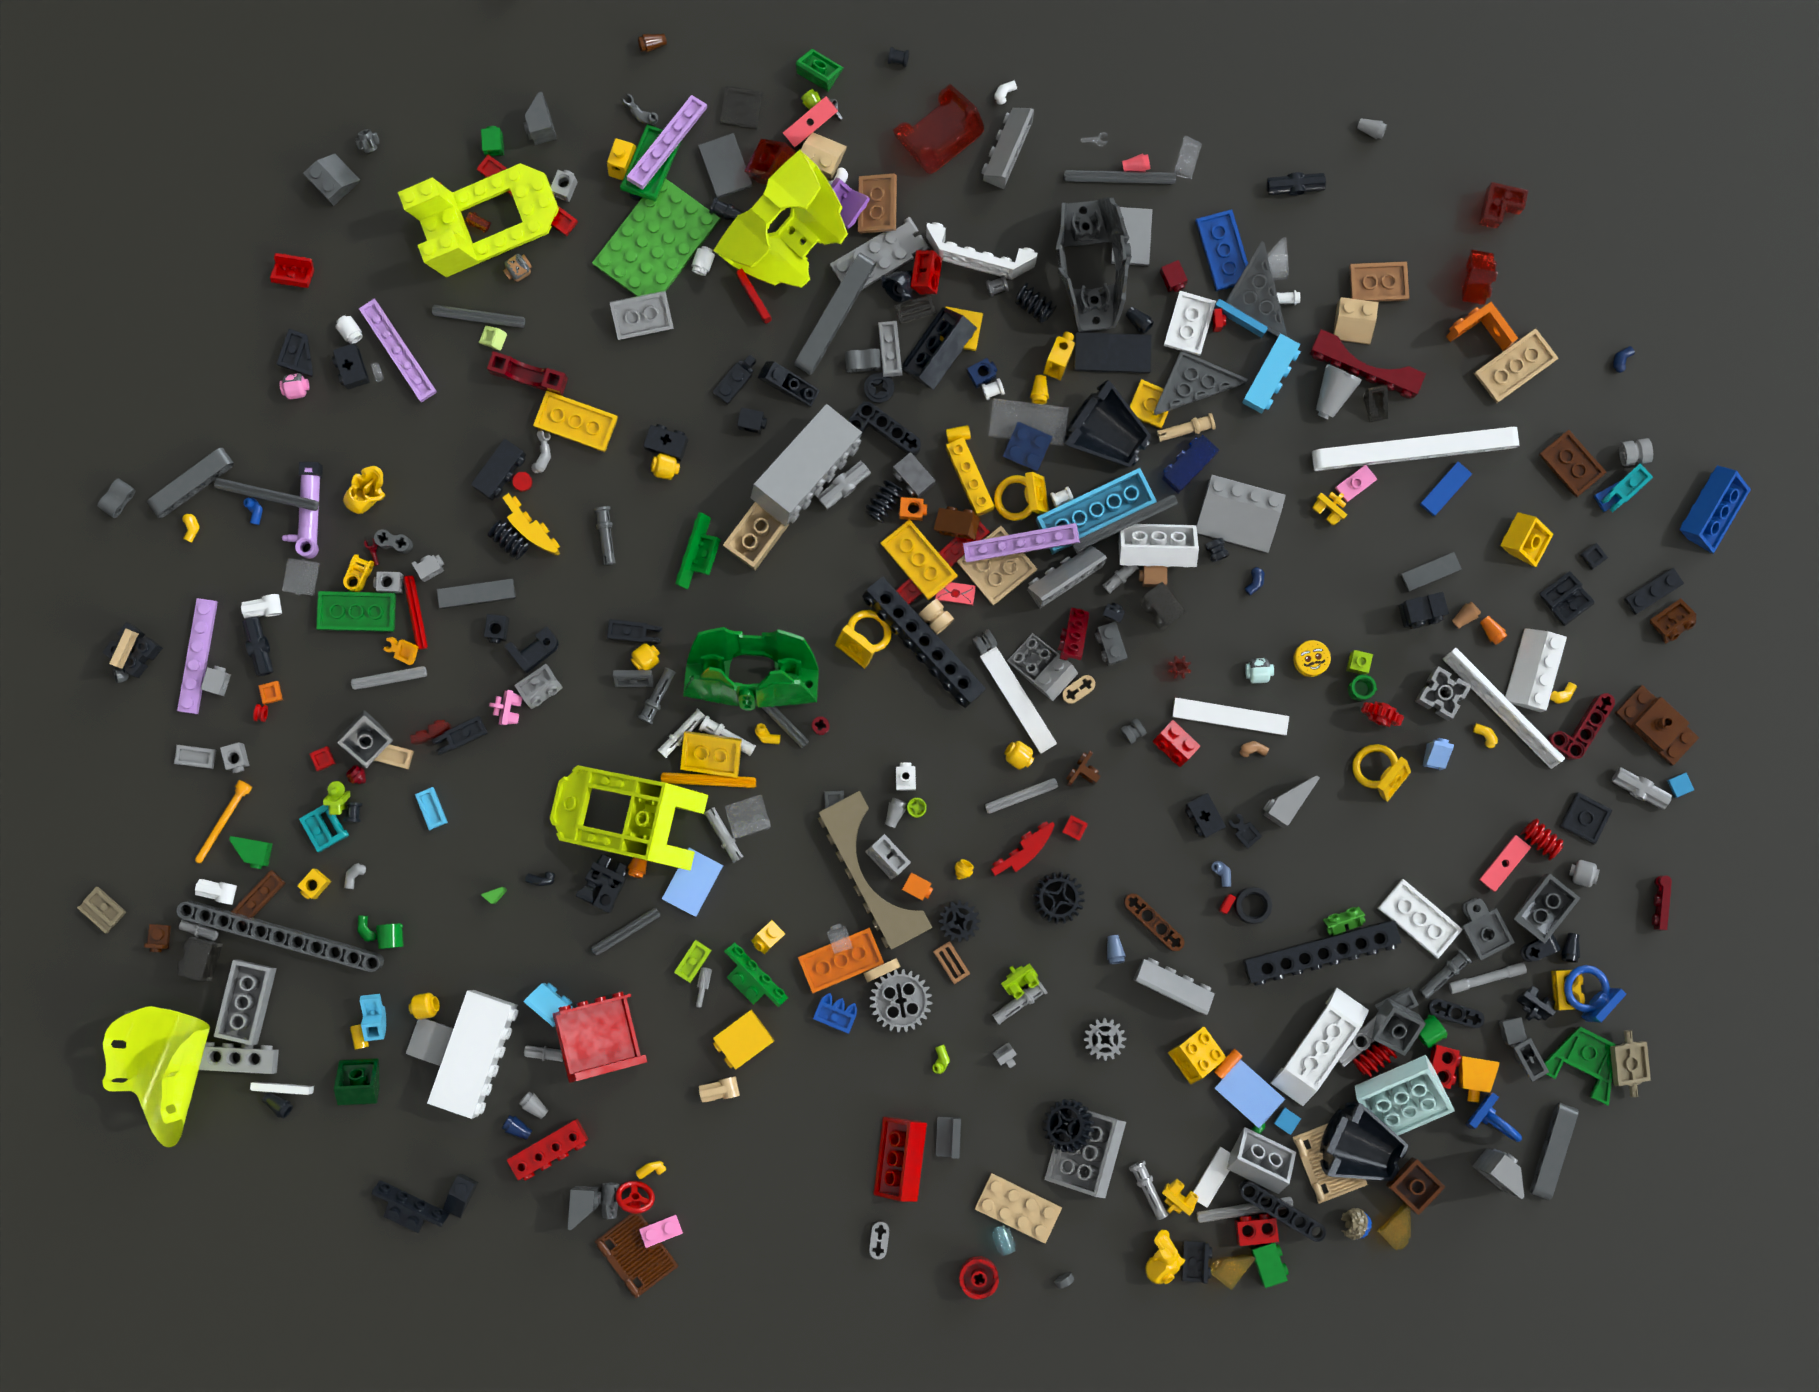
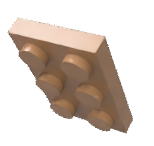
M893 173L859 176V193L867 195L870 200L866 208L858 216V232L896 231L897 175Z
M1407 262L1350 264L1351 299L1372 302L1409 300Z

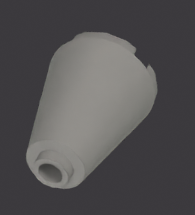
M1327 364L1316 410L1319 411L1318 415L1325 419H1328L1329 416L1333 418L1358 387L1361 379Z

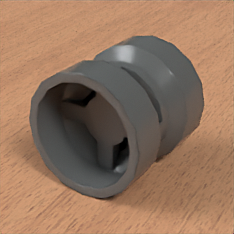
M989 629L985 630L983 635L972 638L974 645L981 655L985 654L987 649L998 646L996 639Z
M1137 718L1131 721L1130 725H1125L1120 729L1130 744L1134 743L1136 738L1147 734Z

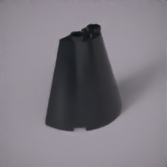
M1107 380L1097 387L1099 391L1091 393L1078 409L1067 427L1066 432L1069 434L1068 437L1064 436L1063 442L1067 446L1131 467V465L1134 466L1139 460V451L1141 449L1145 450L1148 447L1151 434L1114 385Z
M1349 1102L1345 1104L1343 1110L1338 1109L1324 1131L1320 1146L1323 1160H1320V1164L1324 1173L1330 1177L1393 1181L1399 1171L1397 1163L1400 1158L1406 1156L1409 1145L1363 1104Z

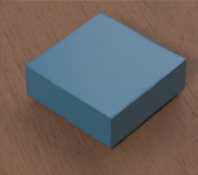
M1687 773L1667 780L1675 798L1694 791Z
M1284 1107L1274 1124L1291 1135L1301 1118Z

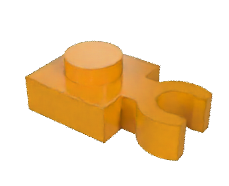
M394 637L386 638V641H389L392 646L384 647V651L395 652V659L408 665L414 664L418 646L403 639L398 642Z

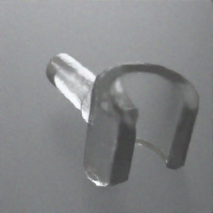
M1102 132L1098 137L1081 138V142H1093L1099 146H1104L1108 141H1102L1100 137L1105 138L1108 134Z

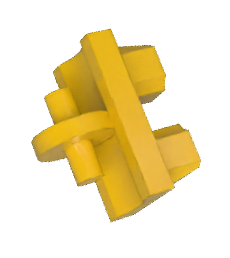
M1333 492L1330 493L1329 497L1334 500L1333 502L1323 493H1320L1312 507L1318 514H1321L1327 507L1332 513L1326 520L1332 526L1347 516L1336 505L1338 504L1342 508L1346 505L1341 500L1344 496L1342 492L1339 496Z
M1178 1179L1174 1180L1171 1184L1167 1183L1162 1192L1167 1197L1164 1202L1169 1205L1166 1211L1171 1213L1175 1210L1180 1214L1183 1210L1190 1216L1194 1211L1199 1196L1192 1191L1186 1197L1180 1192L1184 1188V1184Z

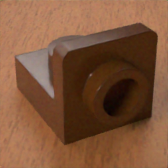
M149 924L148 942L144 943V947L150 948V952H162V949H169L171 926Z

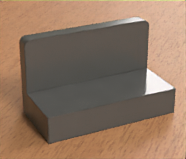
M937 1118L936 1156L959 1159L961 1118Z

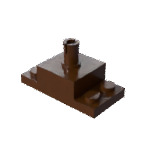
M1640 685L1615 712L1621 720L1671 766L1675 765L1699 739L1687 727L1690 723L1664 698H1656L1643 685Z

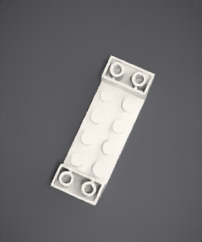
M927 223L926 237L933 250L942 258V261L1000 277L1004 275L1005 278L1011 280L1035 267L1037 253L1031 248H1019L1016 261L1012 262V259L1007 257L997 258L989 252L979 253L971 247L961 248L953 242L944 243L946 228L940 223Z
M1338 988L1331 994L1325 1003L1327 1006L1284 1068L1281 1067L1271 1082L1273 1086L1302 1106L1321 1087L1362 1027L1369 1011Z

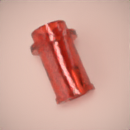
M469 212L465 220L469 226L473 225L484 233L489 230L491 222L479 217L476 212Z

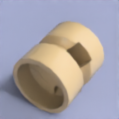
M938 599L932 601L918 614L925 623H930L929 627L936 635L954 620L948 611H943L944 606Z

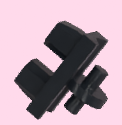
M1531 986L1523 994L1519 995L1516 1001L1524 1006L1522 1010L1527 1012L1525 1018L1528 1021L1533 1017L1538 1021L1541 1018L1546 1021L1550 1016H1554L1556 1012L1553 1010L1555 1001L1550 997H1545L1543 1001H1540L1537 998L1540 991L1534 986Z

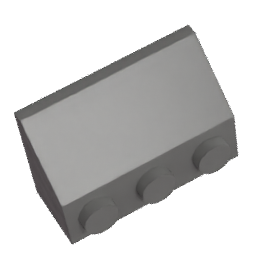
M1244 1127L1230 1153L1227 1169L1279 1194L1290 1184L1296 1152Z

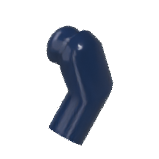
M1631 346L1615 354L1613 367L1616 372H1624L1626 369V359L1635 354Z
M1259 567L1252 569L1253 582L1244 588L1249 596L1264 584L1265 573Z

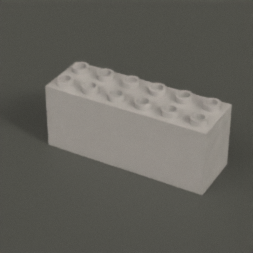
M826 404L754 483L750 498L784 526H787L790 522L793 524L800 514L798 513L800 510H805L812 502L810 499L814 495L817 497L821 493L825 482L830 483L835 476V471L837 469L841 470L847 463L846 459L856 454L859 449L858 446L862 441L860 440L862 432Z

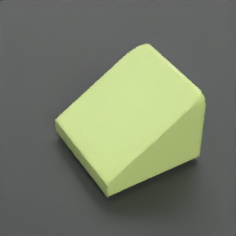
M485 326L479 343L496 350H501L507 333L499 328Z

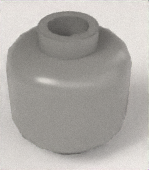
M1579 860L1576 865L1572 864L1569 875L1573 876L1572 881L1574 884L1591 887L1597 883L1600 870L1597 869L1595 863Z

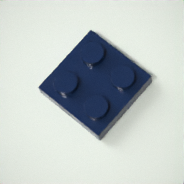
M1018 421L1003 457L1038 471L1053 436Z

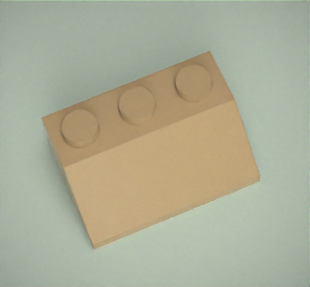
M754 502L723 546L746 565L756 570L789 524L784 526Z

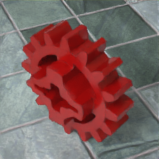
M1377 701L1374 704L1365 702L1361 710L1363 714L1369 716L1368 720L1381 726H1401L1404 719L1403 715L1396 712V708Z

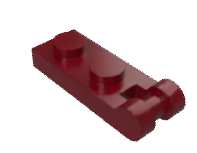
M1665 875L1655 878V885L1658 887V890L1654 896V906H1656V911L1652 916L1654 930H1667L1672 879Z

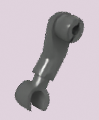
M626 95L631 100V103H627L624 99L622 100L623 105L630 108L637 121L650 125H655L658 122V115L655 112L642 111L638 105H635L632 95Z

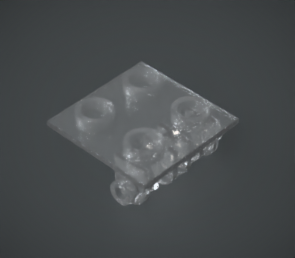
M762 795L725 806L734 839H740L743 836L752 835V833L756 834L758 831L771 828Z

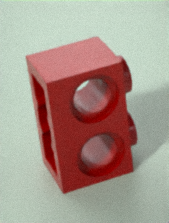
M916 250L911 287L919 294H937L942 258L934 250Z
M1435 1044L1432 1046L1429 1061L1437 1075L1440 1071L1445 1073L1446 1077L1441 1082L1442 1086L1451 1089V1085L1454 1086L1457 1076L1454 1074L1456 1066L1458 1067L1461 1062L1460 1051ZM1445 1052L1450 1054V1060L1447 1063H1444L1442 1060V1055Z
M1259 1214V1218H1251V1215L1240 1216V1220H1235L1237 1244L1239 1246L1279 1242L1277 1220L1270 1214ZM1265 1223H1270L1271 1230L1268 1233L1262 1232V1225ZM1245 1225H1250L1252 1228L1249 1235H1243L1242 1228Z

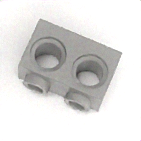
M885 834L865 851L891 880L911 863Z

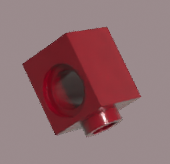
M1179 260L1167 264L1160 269L1161 277L1168 292L1173 290L1178 292L1185 288L1188 279Z

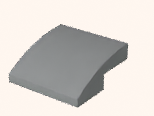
M429 1019L418 1020L406 1054L441 1066L454 1028Z

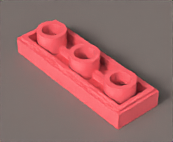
M825 96L787 128L783 134L796 147L837 113L838 110L828 97ZM809 118L813 119L814 124H808L807 120Z
M1514 835L1480 877L1479 881L1493 892H1496L1531 847L1517 835ZM1503 860L1507 862L1506 867H1503L1502 865Z

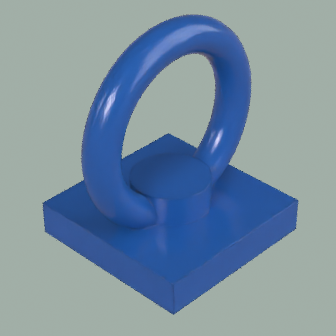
M1582 965L1573 969L1566 977L1564 983V993L1567 1001L1575 1009L1584 1012L1581 1017L1586 1022L1601 1023L1626 995L1621 988H1610L1605 974L1598 968L1590 965ZM1583 973L1595 975L1602 987V991L1598 992L1590 1000L1589 1004H1582L1577 1001L1572 992L1575 978Z
M1493 1092L1488 1093L1465 1125L1471 1129H1476L1481 1121L1485 1125L1489 1122L1510 1139L1520 1142L1522 1140L1521 1134L1495 1114L1496 1110L1492 1108L1499 1097Z

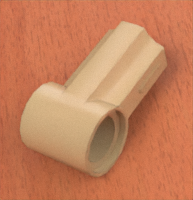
M736 1076L699 1086L702 1103L740 1096Z

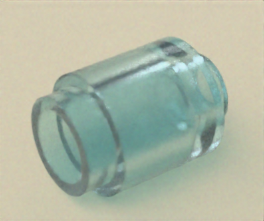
M1005 1225L994 1228V1232L991 1235L996 1249L1000 1252L1001 1256L1015 1252L1016 1244L1010 1227L1005 1228Z

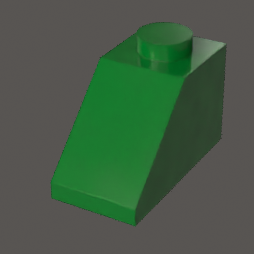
M230 836V842L242 860L250 863V867L261 869L262 866L269 865L273 843Z

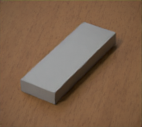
M897 321L878 322L883 377L902 375Z

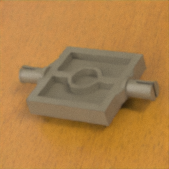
M1624 1030L1625 1042L1620 1045L1610 1046L1613 1082L1615 1086L1628 1085L1630 1097H1639L1637 1085L1645 1081H1651L1647 1042H1633L1632 1030Z

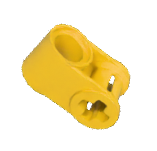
M357 554L352 557L343 579L344 586L350 592L362 591L368 576L372 572L374 561L361 559ZM357 579V585L350 587L351 580Z

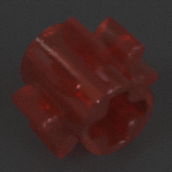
M1175 656L1174 663L1168 662V665L1172 666L1168 673L1173 672L1175 674L1174 679L1180 675L1184 679V673L1191 672L1190 669H1187L1191 662H1186L1185 656L1181 659ZM1179 663L1182 664V668L1184 669L1180 672L1177 671V667L1175 666Z

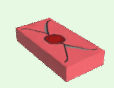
M951 582L936 594L935 599L973 605L976 586Z

